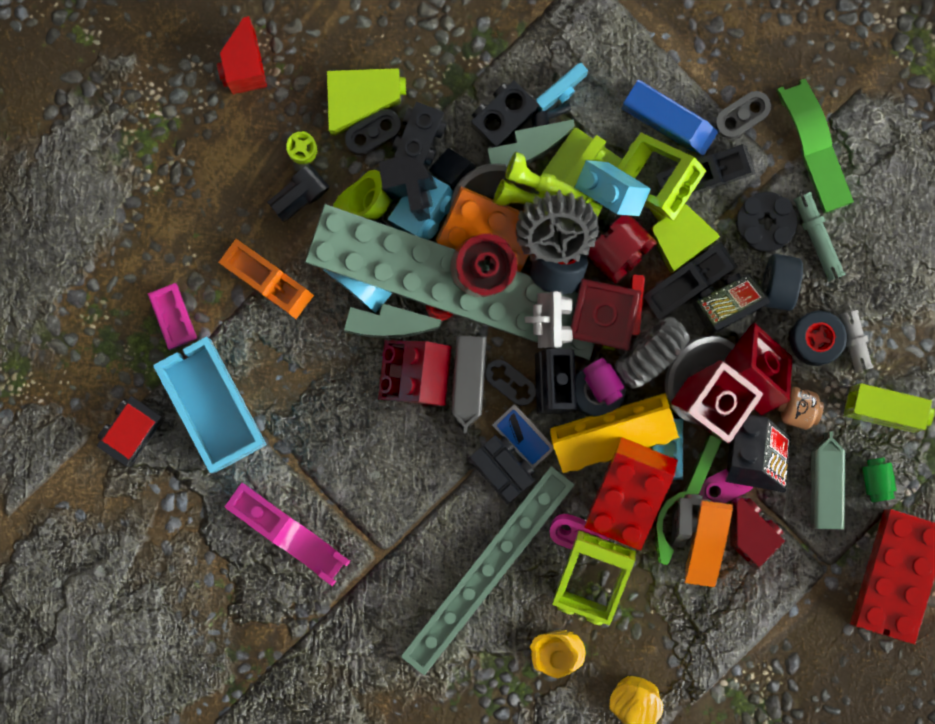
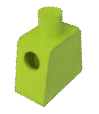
M684 204L674 221L650 210L658 220V223L650 229L649 233L657 241L656 247L671 274L716 242L720 237L687 204Z

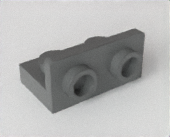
M688 494L684 498L679 499L672 511L671 547H684L688 539L692 538V533H696L697 516L702 500L711 502V500H704L703 496L697 494Z

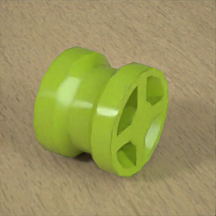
M303 131L296 132L288 138L286 150L292 161L300 165H306L316 158L317 145L309 133Z

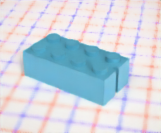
M205 337L183 349L185 355L189 358L184 360L181 354L175 353L153 366L208 471L216 473L267 444L212 340Z

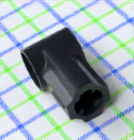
M311 164L298 171L290 180L291 183L267 201L283 222L291 218L306 204H312L317 201L330 188Z

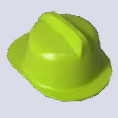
M370 170L343 191L336 199L333 207L373 220L383 216L393 200L390 199L382 188L380 172Z

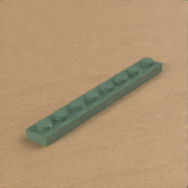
M550 466L401 655V658L425 676L575 484Z

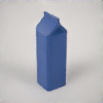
M639 79L621 108L684 148L699 153L702 156L705 155L719 132L702 117Z

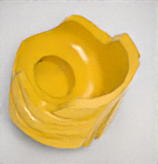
M567 630L547 632L535 637L530 645L534 668L556 679L564 677L580 668L584 663V644L579 636L573 634V632H567Z
M636 676L623 678L617 684L610 697V710L624 724H656L663 712V704L658 688L655 684L644 678Z

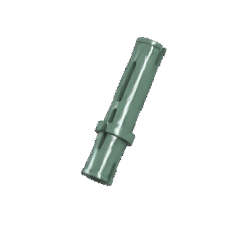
M809 192L803 195L808 207H805L801 196L793 199L804 222L802 225L803 230L808 231L827 281L835 279L831 267H834L838 278L846 275L823 224L826 222L824 216L820 217L812 193Z

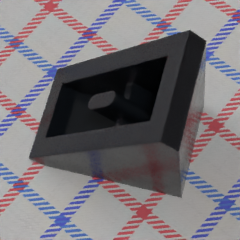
M448 147L429 171L443 183L449 185L454 191L459 181L476 167L471 161Z

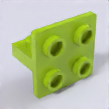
M574 128L542 174H553L558 180L575 188L586 160L609 162L618 167L622 159L605 148L606 141L598 135L592 139L580 129Z

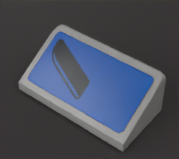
M515 404L492 425L502 437L505 436L516 449L515 451L533 469L554 450L553 445Z

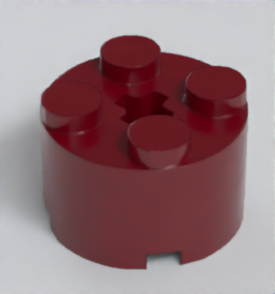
M622 215L610 226V229L604 235H601L596 240L595 246L590 247L589 253L586 256L616 285L627 274L625 268L631 272L642 261L641 252L647 254L657 244V241L633 217Z
M480 234L463 241L453 253L450 265L453 282L463 292L474 297H487L500 293L513 282L516 276L517 258L515 253H513L505 239L497 235ZM485 259V264L489 266V270L481 272L482 269L478 266V262Z

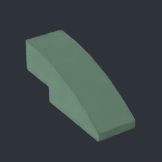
M574 120L515 131V143L488 148L489 164L500 163L508 165L514 152H519L525 156L526 165L534 162L554 149L572 132L575 126Z
M386 304L382 305L380 315L350 307L344 331L348 334L363 337L403 338L440 329L441 320Z

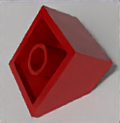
M249 16L243 17L220 52L222 62L217 63L220 80L223 82L224 87L230 88L232 94L267 87L254 26Z

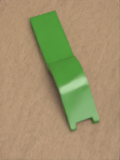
M802 79L799 81L800 85L787 90L784 87H780L777 89V93L797 129L802 147V158L825 214L852 204L854 201L834 152L825 115L806 79Z
M712 435L707 436L684 492L674 494L661 505L654 522L659 563L668 566L674 553L673 548L667 543L663 533V519L666 512L676 501L684 498L685 495L699 494L720 446L721 439Z

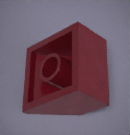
M754 323L749 326L725 358V363L764 393L754 407L760 415L790 401L793 357Z
M720 360L687 378L671 401V404L708 433L730 444L764 393Z

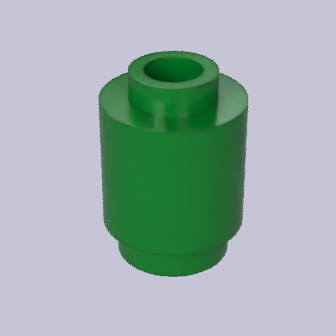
M885 457L867 460L868 466L862 467L866 495H870V501L878 502L895 499L894 491H897L892 462L886 463Z

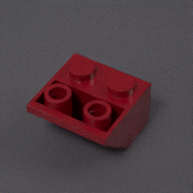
M385 340L378 400L445 406L452 346L427 341Z
M734 498L730 502V505H733L730 520V546L750 566L760 568L785 542L780 536L783 531L772 520H764L759 515L761 509L750 498Z

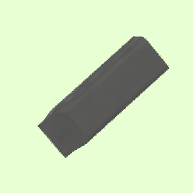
M456 336L451 413L464 427V434H467L468 428L482 416L486 337Z

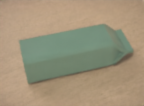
M825 432L824 439L811 451V529H845V450L833 439V432Z

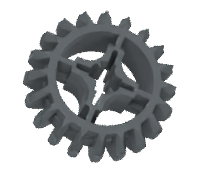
M558 190L556 195L552 196L546 191L544 198L535 195L533 203L526 202L524 210L519 211L516 224L517 241L519 246H522L524 254H529L532 261L541 258L545 262H564L566 265L570 259L579 262L580 254L588 255L589 247L595 246L596 237H598L599 232L597 215L593 212L590 203H585L582 196L575 198L572 191L566 196H563L560 190Z
M672 317L665 318L658 324H654L649 330H646L644 334L639 336L636 341L631 343L629 351L624 350V353L619 356L614 368L618 373V377L632 388L643 386L646 382H649L653 377L665 370L680 355L681 351L686 348L690 339V335L685 331L686 328Z

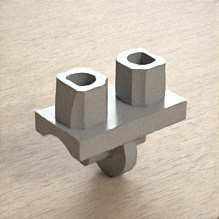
M561 292L537 293V305H533V316L525 317V323H533V335H538V348L562 347V344L572 342V329L570 326H562L561 315L571 313L572 299L561 296Z

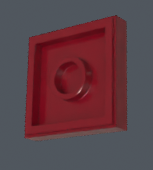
M582 279L571 325L572 339L629 351L642 292Z

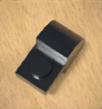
M406 156L378 162L382 188L390 199L394 200L408 196L410 211L417 220L431 219L429 207H432L433 203L429 190L436 189L437 184L424 165L418 160Z

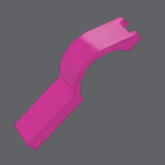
M244 483L240 484L225 505L227 510L272 543L301 561L331 586L336 582L333 578L343 564L347 566L350 560L320 537L289 517Z

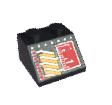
M737 273L724 280L725 286L715 291L713 287H710L697 294L699 300L693 306L709 335L757 312L770 303L766 294L750 274L741 277L740 273Z
M749 415L729 444L725 482L786 492L791 436L769 418Z

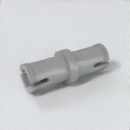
M858 310L849 312L852 324L847 312L839 314L847 333L846 347H849L854 373L863 371L861 358L864 369L873 368L866 344L869 341L868 336H864Z

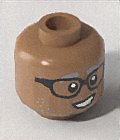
M791 387L790 401L777 407L776 410L781 412L780 415L783 423L807 430L813 424L817 425L820 422L824 403L820 401V397L816 392L799 387Z

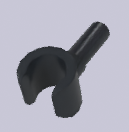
M568 103L553 111L538 112L532 119L533 127L550 124L549 119L571 111L570 104Z

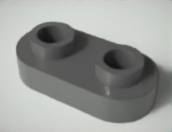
M753 91L723 109L715 121V127L719 131V135L727 139H733L763 121L771 110L770 99L762 92ZM751 104H757L760 108V111L758 113H753L750 110L749 106ZM725 121H734L735 128L728 129L725 126Z

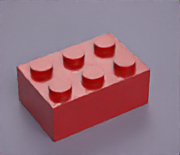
M621 437L591 505L584 528L641 551L675 476L678 460Z

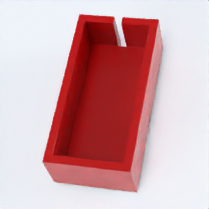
M884 509L850 625L907 643H916L935 579V522L893 509Z

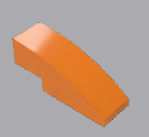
M235 239L218 262L295 319L299 317L314 296L305 287L238 239Z
M702 500L697 516L696 533H692L691 548L686 562L685 583L715 587L725 550L733 505Z

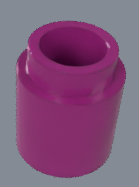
M604 358L595 361L583 369L586 375L584 379L598 403L605 401L607 405H610L623 397L621 391L625 387L611 363L607 364Z

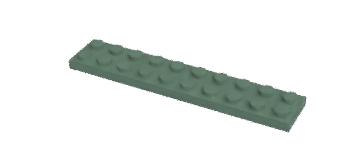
M326 204L323 206L304 262L538 343V335H533V323H525V317L533 316V305H537V293H550L537 286L529 275L516 272L513 282L500 293L487 297L468 295L453 282L450 265L455 249ZM485 260L478 262V266L482 269L481 272L489 270ZM577 292L561 295L572 299L571 313L561 315L562 326L571 327L579 294ZM572 339V342L562 344V347H554L553 349H573L576 357L590 360L595 344Z

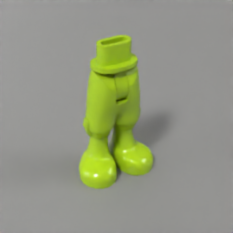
M519 152L513 153L506 169V179L510 181L501 180L493 199V203L499 206H505L509 203L525 205L526 202L533 203L535 195L544 198L546 191L551 196L556 195L558 190L561 191L563 196L572 191L575 198L582 196L585 203H590L597 218L602 209V205L591 201V197L558 180L555 175L542 174L538 176L531 172L526 166L525 156ZM512 182L530 186L539 193L524 191L516 187Z

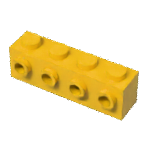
M666 393L621 406L601 416H589L550 428L552 444L563 473L579 471L585 466L598 462L611 461L621 437L647 448L657 444L664 445L679 438Z

